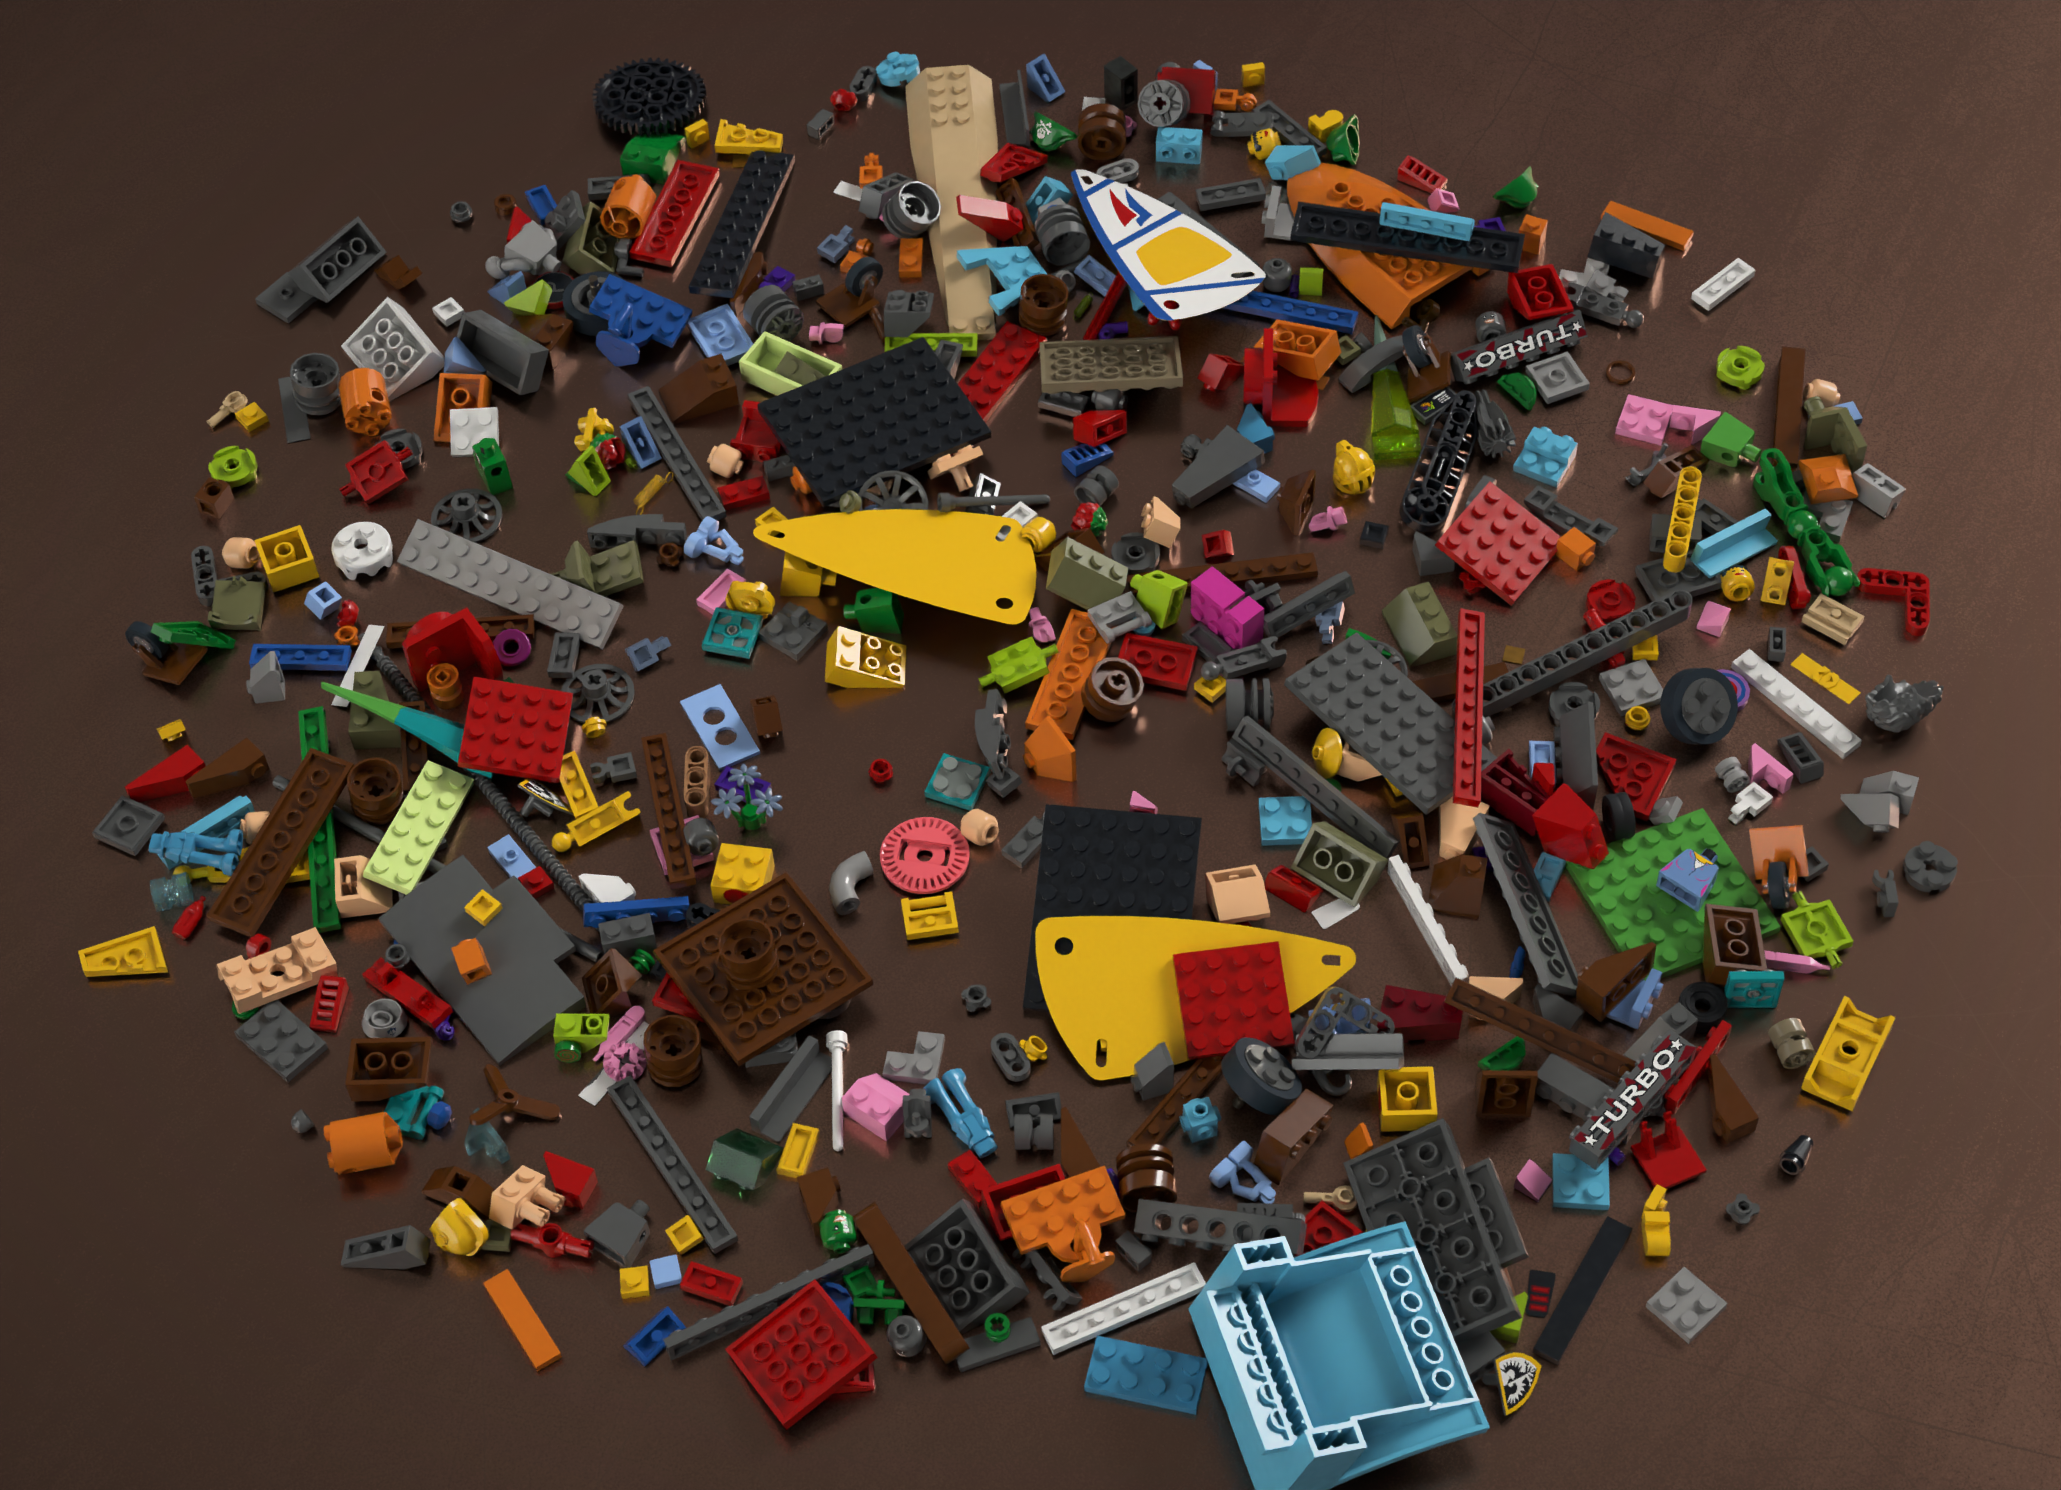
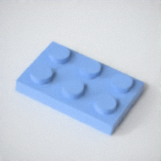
M728 304L692 317L687 323L688 329L706 357L709 358L722 353L727 366L739 362L753 345L750 337Z

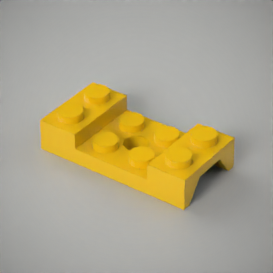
M1844 996L1809 1067L1801 1089L1853 1111L1874 1063L1889 1036L1896 1017L1889 1015L1875 1018L1857 1010L1851 999ZM1850 1046L1856 1050V1054L1849 1055L1842 1048Z

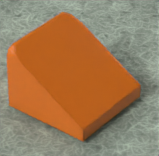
M1360 1123L1344 1141L1350 1159L1373 1150V1142L1364 1123Z

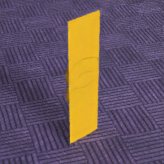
M1803 653L1790 664L1848 704L1861 693L1840 679L1837 674L1831 673L1830 669L1821 666Z

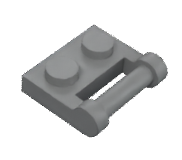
M1131 591L1087 610L1089 619L1107 644L1115 641L1116 637L1141 626L1145 628L1152 625L1150 615L1143 610Z

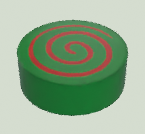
M560 1041L555 1045L554 1056L562 1062H577L581 1058L582 1047L574 1041Z

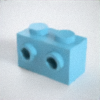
M1158 127L1156 161L1200 165L1202 130Z

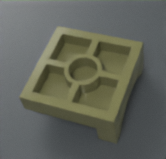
M233 576L232 581L215 580L212 611H209L208 622L211 628L261 631L266 591L265 583L247 581L243 577L237 580L235 576Z

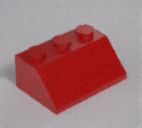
M1060 1164L981 1190V1205L990 1227L1000 1241L1013 1237L1001 1208V1201L1066 1179Z

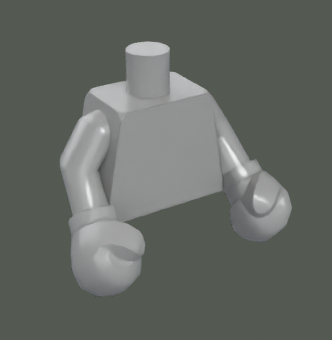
M533 220L526 223L522 230L505 245L504 258L492 256L487 259L485 263L486 271L496 279L507 277L510 275V271L513 270L537 275L546 267L552 273L557 272L561 262L555 258L557 241L553 231L538 225Z

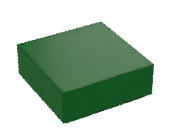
M868 1265L842 1277L853 1301L854 1298L870 1297L867 1296V1287L877 1288V1282Z

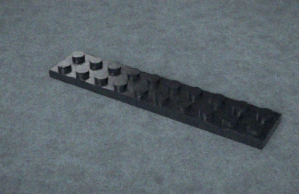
M762 150L751 152L689 284V293L734 298L795 163V156L793 154L764 152Z
M1298 202L1290 241L1518 273L1525 234L1473 227L1470 241L1379 225L1380 213Z

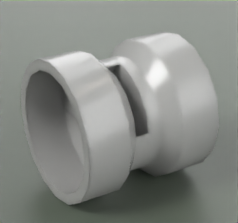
M1736 757L1724 759L1715 768V772L1720 779L1724 780L1723 784L1730 793L1743 789L1750 781L1746 771L1741 770V764Z

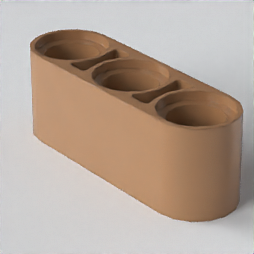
M693 746L685 754L684 801L689 818L699 815V818H705L709 813L711 768L708 752L702 746Z

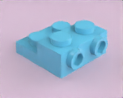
M1533 427L1524 442L1522 452L1514 463L1513 471L1557 488L1576 456L1578 443L1568 435L1561 437L1553 434L1547 427H1541L1540 429Z

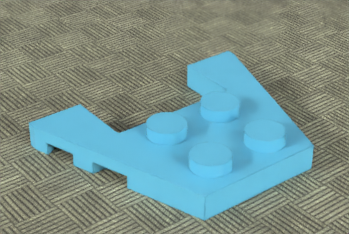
M1027 246L958 250L956 258L966 271L987 264L1006 291L989 296V304L998 316L1003 315L1008 307H1014L1019 303L1021 286L1026 279L1033 275L1047 274Z

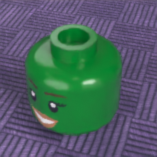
M834 1210L826 1213L824 1219L819 1223L823 1246L829 1250H834L836 1254L849 1251L850 1246L857 1241L858 1237L853 1216L846 1214L844 1210Z

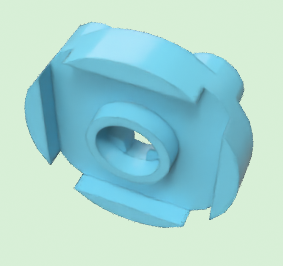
M892 52L887 55V59L876 67V72L883 85L899 86L900 81L906 80L907 83L912 81L920 73V67L915 54Z

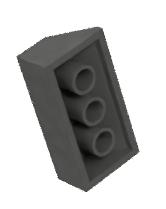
M358 216L341 227L291 269L288 274L303 292L327 303L383 256L386 251Z
M1587 702L1560 716L1559 725L1554 726L1553 740L1558 741V747H1555V762H1559V768H1556V783H1560V786L1563 783L1567 784L1594 810L1598 788L1593 702Z

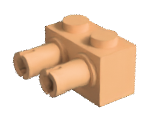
M522 1165L492 1192L489 1219L510 1229H514L523 1219H527L542 1227L547 1223L550 1211L538 1205L545 1206L557 1213L563 1207L565 1197L545 1188V1175Z

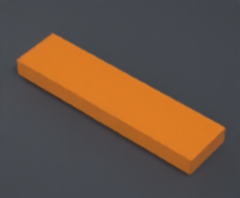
M1611 200L1601 214V219L1605 212L1655 240L1682 251L1685 250L1694 233L1690 229Z
M508 1269L483 1282L485 1289L537 1372L562 1358L559 1349Z

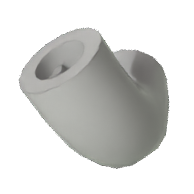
M865 851L857 853L840 863L831 875L829 884L830 898L836 912L840 915L850 914L859 907L860 900L855 892V885L861 879L874 874L873 867Z

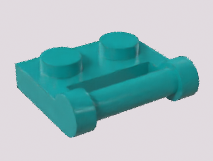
M425 1086L392 1096L384 1112L399 1125L402 1135L421 1140L427 1131L425 1127L428 1123L427 1116L429 1110L435 1103L442 1100L444 1090L437 1086ZM422 1098H427L416 1123L410 1125Z

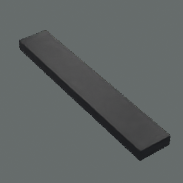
M1609 1216L1606 1217L1536 1342L1532 1353L1559 1365L1628 1241L1633 1228Z

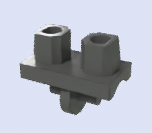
M1249 580L1245 583L1246 590H1244L1245 596L1243 599L1250 596L1259 605L1265 604L1269 612L1283 605L1278 595L1281 589L1278 583L1265 588L1262 582L1256 585L1254 581Z
M1234 739L1227 742V750L1222 757V761L1228 765L1226 773L1231 777L1239 774L1253 787L1258 785L1261 776L1267 771L1268 767Z
M910 1089L909 1095H903L905 1137L914 1136L918 1138L921 1135L932 1137L930 1096H926L925 1089Z

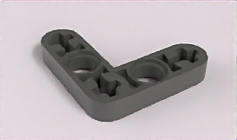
M199 546L191 553L196 594L202 605L212 606L215 580L232 581L233 576L218 579L216 560L212 549L208 546ZM203 556H205L206 564L201 562ZM251 572L235 576L237 580L243 577L247 581L264 582L266 591L268 590L266 577L261 572ZM203 573H212L209 578L200 579Z
M1337 986L1330 987L1322 995L1297 1037L1295 1048L1297 1053L1303 1057H1316L1341 1017L1367 1033H1377L1378 1031L1375 1025L1368 1023L1372 1012L1375 1013L1372 1017L1375 1021L1381 1023L1384 1020L1386 1021L1384 1025L1387 1027V1030L1385 1032L1380 1031L1379 1033H1393L1395 1029L1394 1022L1389 1016L1345 989ZM1339 992L1341 993L1339 995V998L1342 1000L1341 1004L1335 1003L1331 1009L1336 1011L1334 1016L1330 1012L1322 1010L1324 1005L1330 1008L1333 1002L1330 998L1331 994L1337 995ZM1362 1005L1366 1012L1365 1017L1362 1020L1356 1021L1352 1017V1010L1355 1006ZM1319 1015H1326L1329 1019V1025L1324 1030H1319L1315 1025V1020ZM1311 1028L1315 1033L1321 1034L1322 1037L1319 1039L1315 1036L1311 1043L1315 1046L1314 1049L1304 1052L1305 1046L1302 1043L1304 1040H1311L1313 1034L1308 1033Z

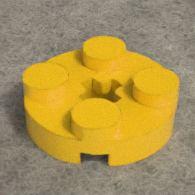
M733 581L727 592L725 602L730 610L762 615L764 620L768 617V614L772 613L775 599L767 591V585L762 582Z

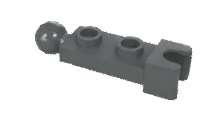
M1573 282L1568 283L1567 295L1574 310H1580L1582 314L1618 326L1622 320H1625L1631 328H1637L1642 325L1644 316L1639 310L1628 312V304L1585 290V286Z
M1276 636L1265 638L1258 644L1217 655L1215 662L1208 661L1202 665L1200 669L1201 676L1205 680L1213 681L1217 679L1220 673H1222L1225 679H1231L1265 668L1269 670L1278 668L1285 663L1287 651L1285 649L1275 650V643L1278 640Z

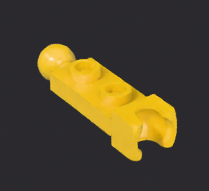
M627 791L567 824L566 826L570 832L556 833L551 841L552 847L558 852H565L570 849L573 841L580 847L637 816L641 811L638 808L631 811L624 808L625 800L631 797V793Z

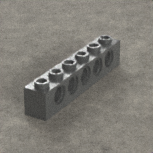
M1139 1199L1134 1232L1142 1236V1240L1158 1243L1159 1238L1169 1239L1168 1244L1185 1246V1242L1196 1243V1248L1212 1250L1214 1245L1223 1247L1222 1251L1229 1252L1234 1244L1265 1240L1269 1238L1272 1232L1279 1231L1280 1237H1286L1294 1258V1256L1297 1257L1303 1254L1307 1223L1296 1219ZM1170 1217L1172 1220L1170 1228L1162 1230V1220ZM1197 1220L1199 1224L1198 1230L1193 1234H1189L1187 1230L1189 1223ZM1220 1224H1224L1226 1227L1225 1234L1222 1237L1216 1238L1214 1235L1215 1228ZM1249 1227L1252 1228V1238L1248 1241H1243L1241 1238L1243 1230Z

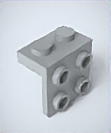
M1272 186L1271 195L1266 194L1264 208H1268V210H1263L1261 224H1265L1264 237L1290 240L1294 215L1290 209V204L1280 203L1281 187Z

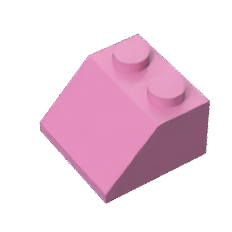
M872 1074L859 1078L842 1097L843 1111L846 1116L887 1142L904 1122L903 1095H909V1093L879 1074Z

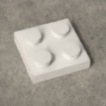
M497 407L450 409L452 457L474 456L472 446L484 438H494L499 446Z

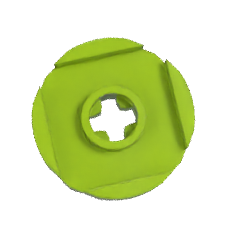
M1737 346V349L1732 350L1729 347L1718 356L1716 375L1718 379L1730 385L1747 390L1762 378L1765 364L1762 362L1759 352L1750 347ZM1740 364L1744 365V368H1738L1736 366H1740Z
M229 446L217 451L213 455L214 460L212 463L209 462L208 465L211 477L227 482L231 489L251 482L257 477L258 465L253 452L247 448L246 450L239 449V446ZM233 464L237 466L234 469H230V466Z

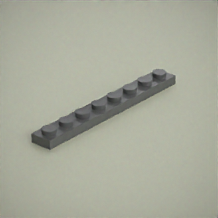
M646 386L627 394L630 404L638 417H642L655 445L674 473L700 519L703 520L707 516L717 521L726 518L727 515L724 507L650 387Z
M1249 716L1242 718L1232 736L1233 739L1355 840L1389 860L1400 842L1395 836Z
M631 1075L608 1087V1094L687 1214L692 1218L712 1252L716 1254L737 1242V1234Z
M869 1244L863 1247H855L846 1255L837 1259H829L816 1269L803 1271L790 1281L777 1283L770 1290L762 1294L751 1295L746 1301L736 1306L725 1307L720 1313L710 1318H702L684 1330L672 1332L663 1339L670 1360L672 1361L768 1316L814 1279H816L820 1286H823L822 1283L827 1282L837 1284L843 1281V1276L866 1265H868L869 1269L874 1267V1255Z

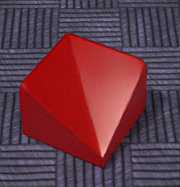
M1219 530L1202 535L1205 559L1234 554L1230 531Z

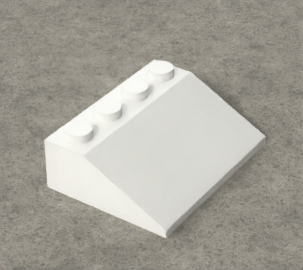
M389 297L341 345L358 368H370L381 373L385 380L389 402L432 379L444 367L445 357L407 311Z

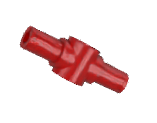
M519 1223L511 1231V1240L533 1244L534 1248L542 1249L545 1255L550 1258H557L570 1253L589 1259L592 1256L590 1252L594 1251V1241L572 1237L571 1233L563 1232L560 1226L555 1223H548L542 1227L538 1226V1228ZM557 1238L554 1242L548 1243L551 1239Z

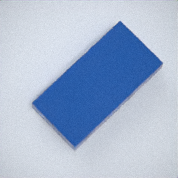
M546 185L525 191L526 198L541 226L545 224L544 220L547 214L557 207Z

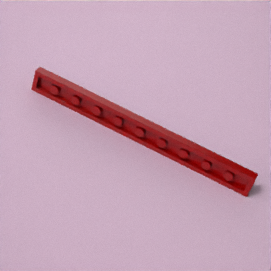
M1460 608L1457 634L1453 803L1478 808L1481 802L1485 613Z

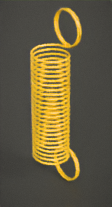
M669 472V473L667 474L666 478H665V481H664L661 485H659V486L638 506V508H637V510H636V515H637L638 509H639L640 507L642 508V511H641V513H640L639 515H641V514L643 513L644 506H645V505L650 501V499L659 491V489H660L665 483H667L666 480H667V477H668V475H669L670 473H672V478H671V480L668 482V484L673 480V477H674V473H673V472ZM660 475L654 476L634 498V503L643 495L642 493L646 489L648 491L652 490L660 482L657 479Z

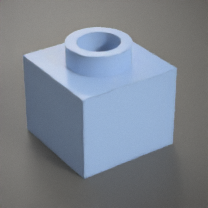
M325 581L307 593L304 604L321 620L339 608L342 597Z

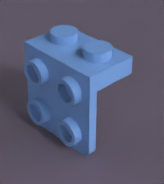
M1652 968L1646 981L1643 980L1606 1017L1638 1030L1643 1019H1648L1653 1008V1004H1651L1653 999H1658L1664 986V984L1660 983L1662 972Z

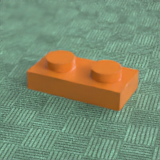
M900 238L899 278L922 277L923 238Z

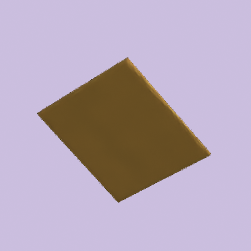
M733 155L732 168L745 167L750 155Z
M1506 645L1502 661L1522 664L1525 649Z

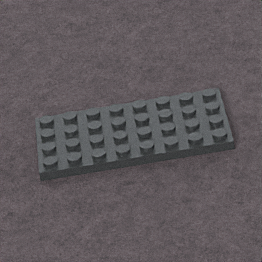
M1357 632L1286 678L1284 685L1330 728L1335 729L1341 738L1426 815L1453 797L1455 720ZM1482 745L1481 771L1497 759L1484 745Z

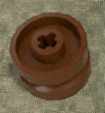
M1106 103L1094 104L1081 111L1078 117V147L1080 151L1088 158L1095 160H1109L1121 154L1126 147V117L1124 113L1116 106Z
M1112 657L1099 661L1082 686L1081 698L1083 705L1094 717L1106 722H1118L1126 718L1143 693L1144 683L1142 675L1134 665L1121 658Z

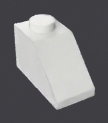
M584 873L579 876L584 893L588 894V898L592 899L593 903L635 900L637 895L633 886L630 883L625 884L619 876Z

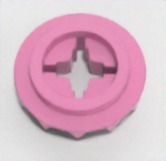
M622 1041L620 1044H612L610 1049L605 1052L603 1067L606 1074L615 1081L619 1082L630 1075L633 1080H636L645 1070L646 1058L643 1049L638 1048L635 1043L629 1044ZM629 1054V1062L631 1064L626 1063L620 1069V1060L617 1058L623 1059Z

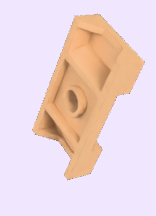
M316 927L291 936L292 943L251 959L244 960L242 955L217 964L218 977L220 981L224 980L238 1014L317 985L321 975L338 977L337 964ZM275 971L284 972L283 975L277 977L271 975Z

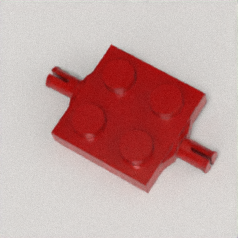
M383 440L349 461L345 466L350 473L351 482L339 488L342 495L346 497L357 490L369 505L408 481L402 468V461L412 456V451L407 446L396 454L392 451L389 443Z

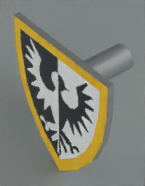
M527 778L518 785L519 788L530 794L519 812L522 816L528 818L534 808L548 817L551 816L555 809L573 815L569 806L539 781Z
M1510 1352L1501 1355L1493 1360L1496 1374L1485 1373L1483 1376L1484 1384L1499 1387L1505 1416L1514 1412L1526 1402L1538 1381L1541 1365L1533 1357L1524 1353Z

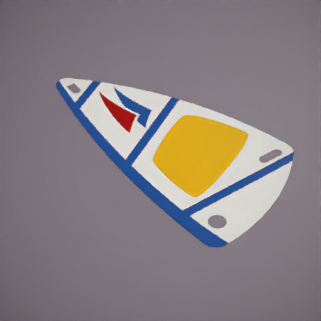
M1077 169L1071 172V177L1083 210L1101 245L1130 288L1156 318L1171 321L1212 312L1243 298L1265 279V272L1238 249L1176 209L1126 185L1087 170ZM1089 176L1093 184L1084 183L1081 177ZM1243 272L1255 274L1253 277L1233 278L1231 276L1233 273ZM1168 300L1175 301L1179 304V308L1168 309L1163 303Z

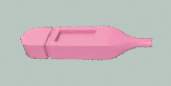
M1764 951L1768 969L1774 968L1776 970L1798 973H1811L1822 969L1830 970V966L1822 965L1808 956Z
M631 1007L625 1013V1016H622L608 1031L607 1040L600 1044L598 1054L593 1058L594 1062H597L600 1057L604 1056L612 1044L616 1045L622 1041L625 1042L636 1031L637 1027L645 1021L646 1016L642 1007Z

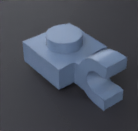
M845 225L837 236L830 234L817 247L818 254L836 263L849 250V245L855 241V238L851 236L853 229Z
M1343 601L1316 615L1315 621L1316 625L1320 626V634H1323V644H1333V627L1341 626L1345 609Z
M663 636L657 638L652 643H650L648 638H644L626 648L625 651L635 671H640L658 661L659 658L656 653L668 648L671 644L668 638Z

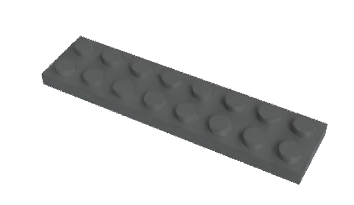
M1483 813L1477 814L1473 818L1477 828L1476 832L1483 842L1486 856L1490 859L1494 869V876L1500 883L1502 895L1511 910V917L1517 924L1520 938L1529 953V960L1538 975L1539 984L1543 989L1576 997L1578 985L1577 971L1514 823Z

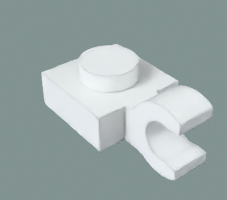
M1755 782L1751 783L1737 794L1735 800L1737 804L1731 808L1730 811L1733 814L1728 819L1737 825L1748 812L1755 817L1772 803L1773 796Z

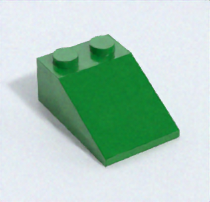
M643 132L641 136L639 134L626 144L620 157L623 176L646 174L650 177V183L665 185L684 144L685 136L660 132L659 135L655 132H652L650 136L646 132Z

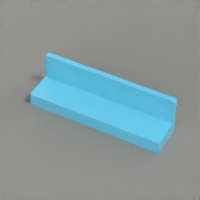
M1383 202L1379 225L1470 241L1475 220Z
M1763 509L1698 542L1690 560L1708 578H1712L1722 573L1728 567L1737 565L1776 545L1778 540L1766 530L1772 514L1767 509Z
M238 796L182 831L222 838L229 834L230 830L239 828L240 820L244 819L247 813L255 812L247 796ZM197 848V852H200L204 848ZM160 858L169 870L180 864L168 858Z

